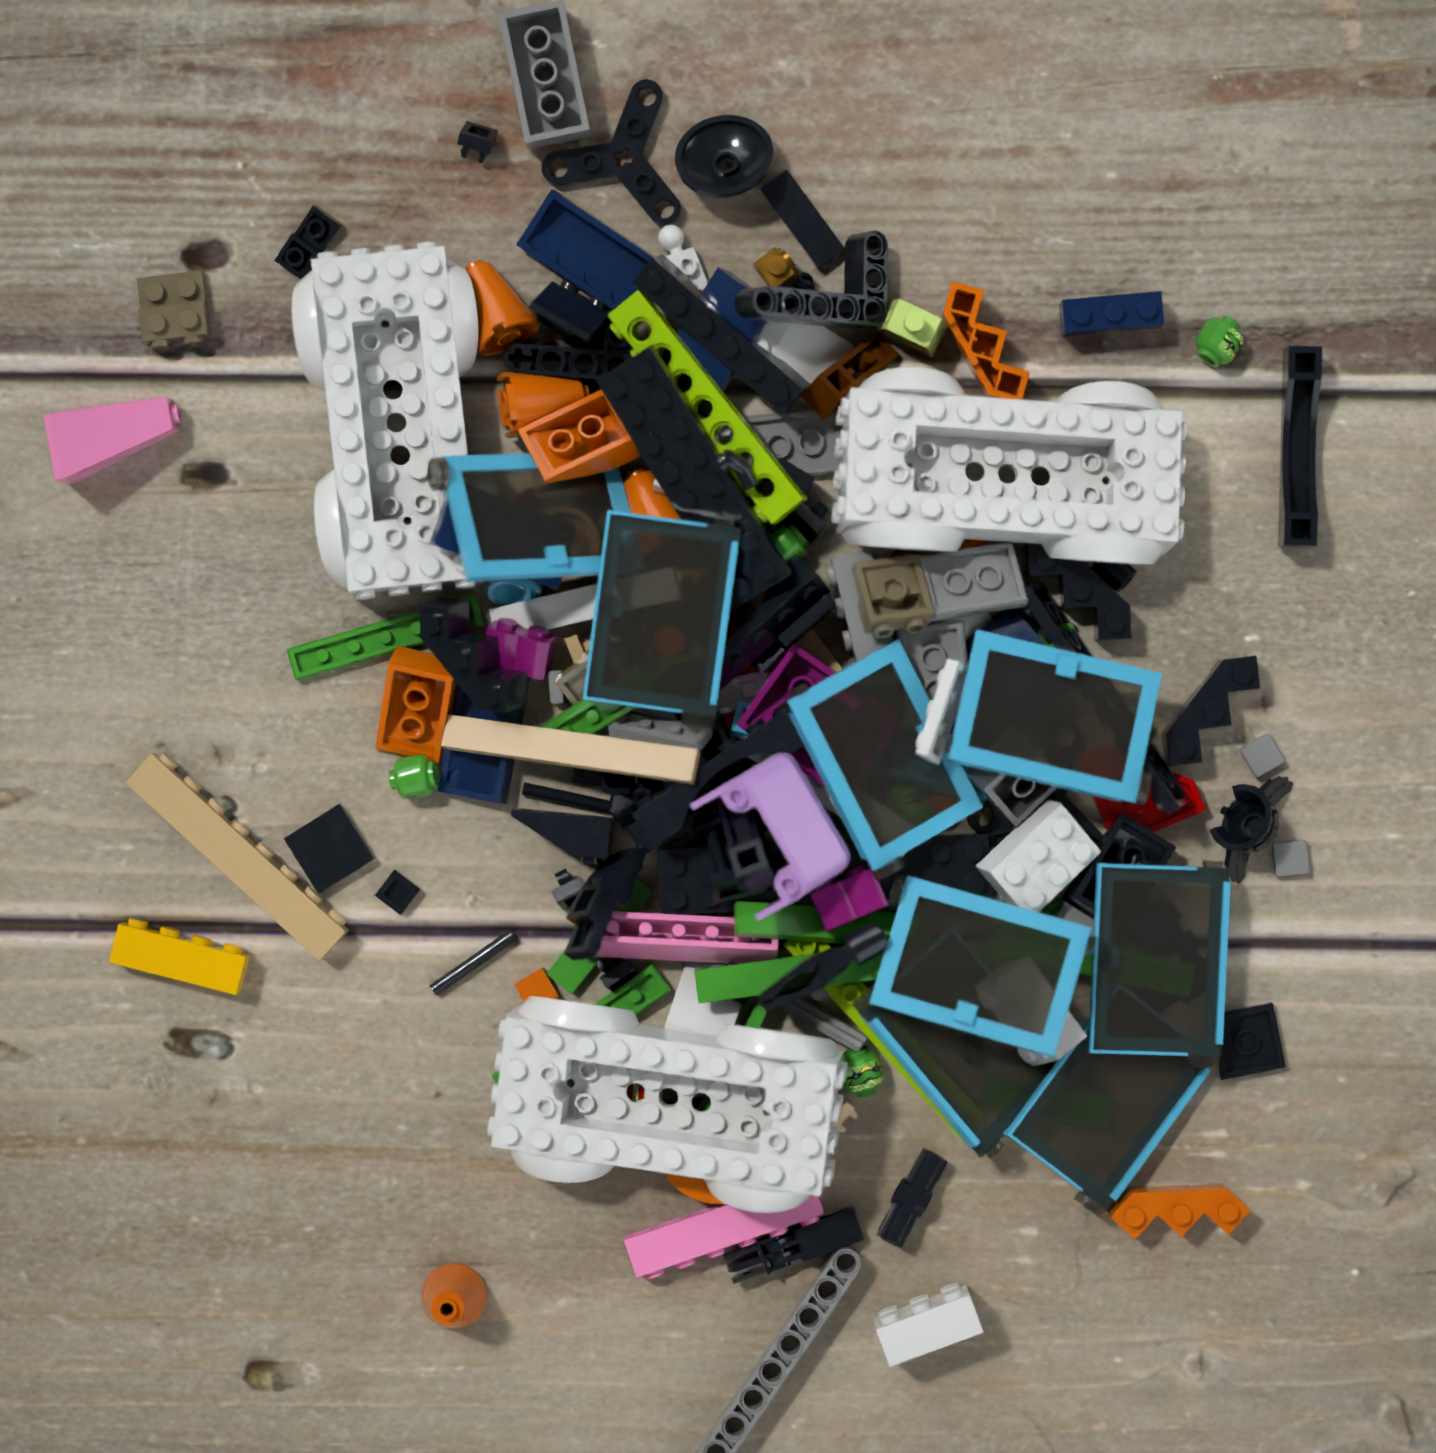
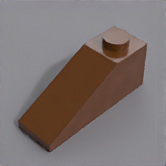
M876 331L820 373L801 397L825 420L837 411V406L841 405V399L846 398L851 388H858L867 378L883 371L899 356V353Z

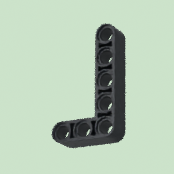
M877 230L852 234L848 237L845 243L844 293L761 286L743 289L738 292L734 302L735 309L742 318L751 320L851 329L879 326L884 323L887 317L888 241L885 235Z

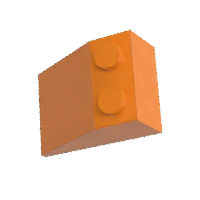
M602 390L517 429L546 484L608 472L640 457L636 445Z
M401 646L396 647L388 663L375 749L405 756L424 754L431 761L440 762L443 750L441 746L448 714H451L457 682L434 654Z

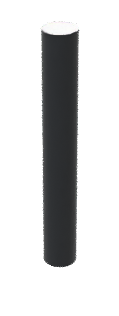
M524 782L522 795L613 814L609 810L610 800Z
M511 929L430 984V988L436 996L517 941V937Z

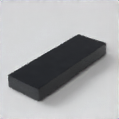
M788 170L760 189L818 270L845 251V248Z

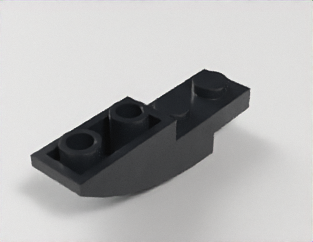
M644 846L621 849L611 855L598 866L580 889L566 917L575 927L564 954L573 961L596 957L601 948V941L606 927L612 919L613 909L625 907L632 896V889L638 873L643 867V860L647 852Z

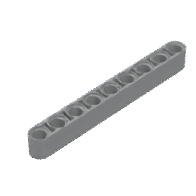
M848 1245L830 1254L695 1453H708L707 1449L713 1444L723 1446L726 1451L725 1453H736L861 1268V1259L858 1250L854 1246ZM842 1254H851L855 1258V1263L851 1268L843 1269L837 1265L838 1257ZM824 1281H831L837 1286L836 1291L830 1296H824L818 1290L819 1285ZM806 1308H812L817 1311L818 1317L814 1322L806 1323L800 1319V1313ZM788 1335H793L799 1339L800 1343L796 1349L787 1350L781 1344L782 1339ZM770 1362L778 1364L781 1372L775 1377L765 1375L763 1367ZM749 1390H757L763 1397L759 1403L750 1404L745 1400L744 1395ZM731 1417H738L744 1422V1426L738 1431H732L726 1426V1421Z

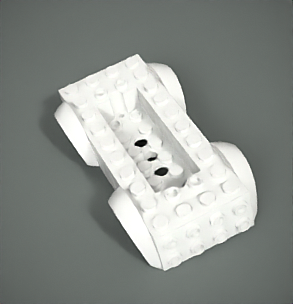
M437 242L418 243L417 249L404 250V245H391L384 247V252L371 253L370 248L351 250V255L338 256L337 252L333 251L318 253L317 259H311L312 271L296 283L293 289L292 323L295 345L302 371L312 386L326 392L334 469L318 481L314 496L315 530L324 569L335 584L347 590L349 595L355 594L356 600L376 598L375 592L389 591V596L408 595L409 588L418 587L422 588V593L442 591V585L454 584L455 589L474 588L475 581L467 582L461 555L429 544L446 497V490L449 486L443 458L441 457L468 455L459 378L472 368L478 345L477 306L469 274L463 266L446 258L444 246L437 247ZM395 380L402 385L403 392L399 398L389 399L384 395L383 387L386 382ZM393 414H400L406 420V426L400 432H393L387 427V419ZM396 446H404L409 450L410 458L404 465H397L390 458V453ZM490 471L462 472L465 486L497 497L494 479Z
M900 367L887 369L870 376L858 388H851L846 398L841 399V405L837 406L836 425L841 426L839 438L835 440L834 456L835 458H840L838 471H834L833 490L838 491L836 503H833L832 523H837V533H841L850 545L956 552L965 539L1042 544L1050 558L1153 565L1161 555L1167 553L1178 543V539L1183 537L1184 521L1179 519V507H1182L1184 504L1185 488L1180 486V474H1184L1186 456L1181 454V441L1184 442L1186 439L1187 424L1182 421V411L1164 410L1154 393L1142 386L1120 381L1086 383L1066 391L1055 402L967 396L958 381L947 373L922 367ZM978 463L983 467L984 476L981 480L972 481L967 478L965 468L968 464ZM1002 467L1011 468L1015 473V481L1012 483L1002 482L998 477V470ZM1037 467L1046 469L1050 476L1049 482L1043 486L1036 485L1031 479L1033 469Z
M529 996L522 1005L518 1004L508 1013L506 1019H501L498 1038L503 1039L502 1052L498 1051L495 1060V1071L499 1072L498 1084H494L491 1094V1104H496L495 1116H491L489 1119L487 1135L492 1136L491 1147L508 1149L517 1167L525 1173L552 1182L576 1183L597 1179L607 1174L615 1166L701 1178L704 1179L712 1195L722 1203L737 1209L762 1213L783 1212L796 1208L811 1195L821 1196L824 1187H830L836 1159H831L830 1154L834 1155L840 1127L834 1126V1123L838 1122L839 1114L842 1113L844 1095L838 1094V1091L842 1089L843 1082L846 1081L848 1062L842 1061L843 1051H839L832 1039L725 1024L717 1036L639 1025L633 1010L537 996ZM633 1083L641 1084L646 1091L645 1098L639 1102L632 1101L627 1095L629 1085ZM665 1088L674 1089L678 1094V1102L672 1105L666 1104L661 1099V1091ZM705 1093L709 1096L711 1106L708 1110L698 1111L693 1107L692 1098L695 1094Z

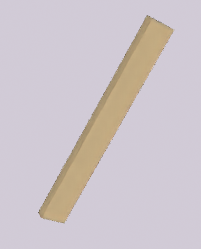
M449 714L441 746L448 750L686 784H694L701 753L698 749Z

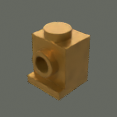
M780 247L778 249L772 248L754 262V269L767 286L783 287L799 274L791 257L785 250L782 251Z

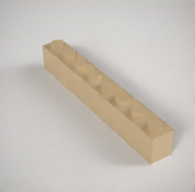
M151 753L125 783L318 961L322 960L349 931L345 926L347 920L333 908L329 912L320 903L323 898L309 886L304 889L296 881L299 876L289 866L284 864L280 867L272 859L275 854L265 844L259 842L256 845L248 837L251 832L238 820L231 822L224 815L226 809L216 799L211 797L210 800H207L199 792L202 787L189 775L185 778L182 777L175 770L178 765L165 753L161 756L157 753Z

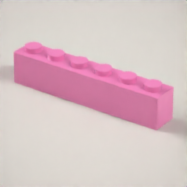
M613 911L612 919L606 927L601 941V948L596 957L711 963L732 962L740 964L776 959L778 939L734 936V917Z
M811 1195L798 1207L783 1212H750L727 1204H716L625 1235L624 1242L636 1277L644 1275L645 1279L648 1280L664 1274V1268L676 1265L677 1269L690 1266L695 1263L694 1258L705 1254H707L708 1258L726 1253L725 1247L738 1244L739 1248L749 1246L757 1242L756 1237L769 1233L770 1237H775L788 1232L787 1226L799 1222L801 1226H807L820 1220L819 1215L824 1214V1209L820 1197Z

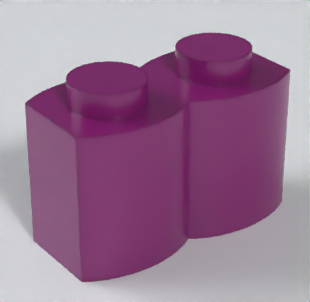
M499 618L498 621L494 620L487 627L486 635L498 636V668L527 672L528 678L544 680L548 676V673L551 671L557 636L548 633V630L544 627L531 626L527 629L518 626L515 620L509 618Z
M861 865L845 872L847 879L834 883L833 878L815 888L816 892L812 893L811 897L826 932L888 906L872 868L865 871L864 866Z

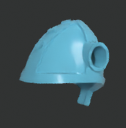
M528 579L492 580L488 585L487 596L492 602L502 606L522 601L527 602L530 599L541 596L543 585Z

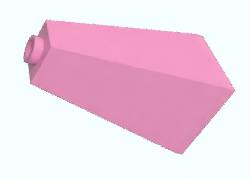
M166 396L43 415L55 480L67 485L75 484L178 432L177 423H181L178 404H173L172 399Z

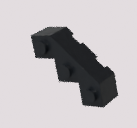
M1027 543L1025 545L1026 578L1059 576L1060 608H1093L1094 640L1131 639L1130 605L1082 560L1050 558L1042 544Z
M440 597L419 605L420 638L477 709L508 713L527 704V672L498 668V636L470 633L468 600Z
M1257 656L1224 659L1216 662L1206 678L1195 689L1177 715L1161 733L1164 761L1167 766L1203 762L1199 729L1231 726L1228 692L1260 689Z

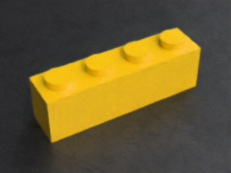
M129 918L128 923L118 924L109 963L234 995L241 993L251 955L243 953L244 947L231 943H224L223 947L211 944V938L200 935H192V939L179 936V930L161 926L160 931L147 928L148 922Z

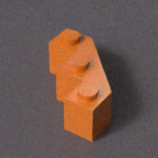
M952 281L941 318L984 395L990 398L1022 400L1030 371L998 363L1007 331L975 322L984 290Z
M1210 1183L1207 1185H1171L1150 1188L1131 1187L1120 1196L1107 1213L1131 1237L1136 1239L1157 1215L1181 1237L1186 1234L1204 1213L1229 1235L1251 1210L1222 1183Z

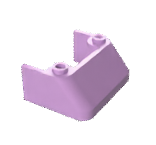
M787 753L774 754L690 804L692 810H695L720 795L726 806L735 812H745L756 806L784 853L789 865L782 868L774 879V886L780 898L755 915L757 921L801 898L842 872L849 864L850 853L797 761Z

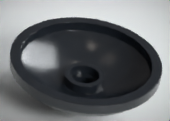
M737 115L714 116L695 124L682 136L675 152L676 169L683 183L696 193L714 198L733 197L755 188L766 178L774 160L773 144L767 131L757 122Z

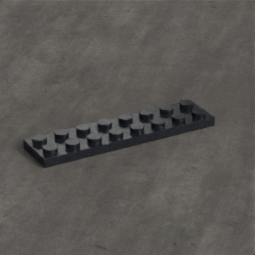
M653 344L596 379L597 384L680 519L741 528L731 600L735 608L793 574L730 469L722 472L717 468L714 458L720 454ZM693 539L713 573L718 577L722 542Z
M1038 583L1026 587L1028 603L1022 608L1030 618L1033 616L1036 618L1041 626L1039 633L1048 645L1053 644L1058 649L1093 657L1076 630L1071 626V632L1068 628L1062 626L1061 623H1070V621L1045 584ZM1076 671L1075 677L1078 680L1076 687L1085 700L1090 699L1097 708L1094 712L1095 716L1103 727L1107 728L1109 726L1116 737L1113 739L1115 746L1125 756L1129 751L1135 717L1108 678ZM1149 739L1140 782H1147L1153 791L1151 798L1160 811L1165 810L1169 815L1191 800Z

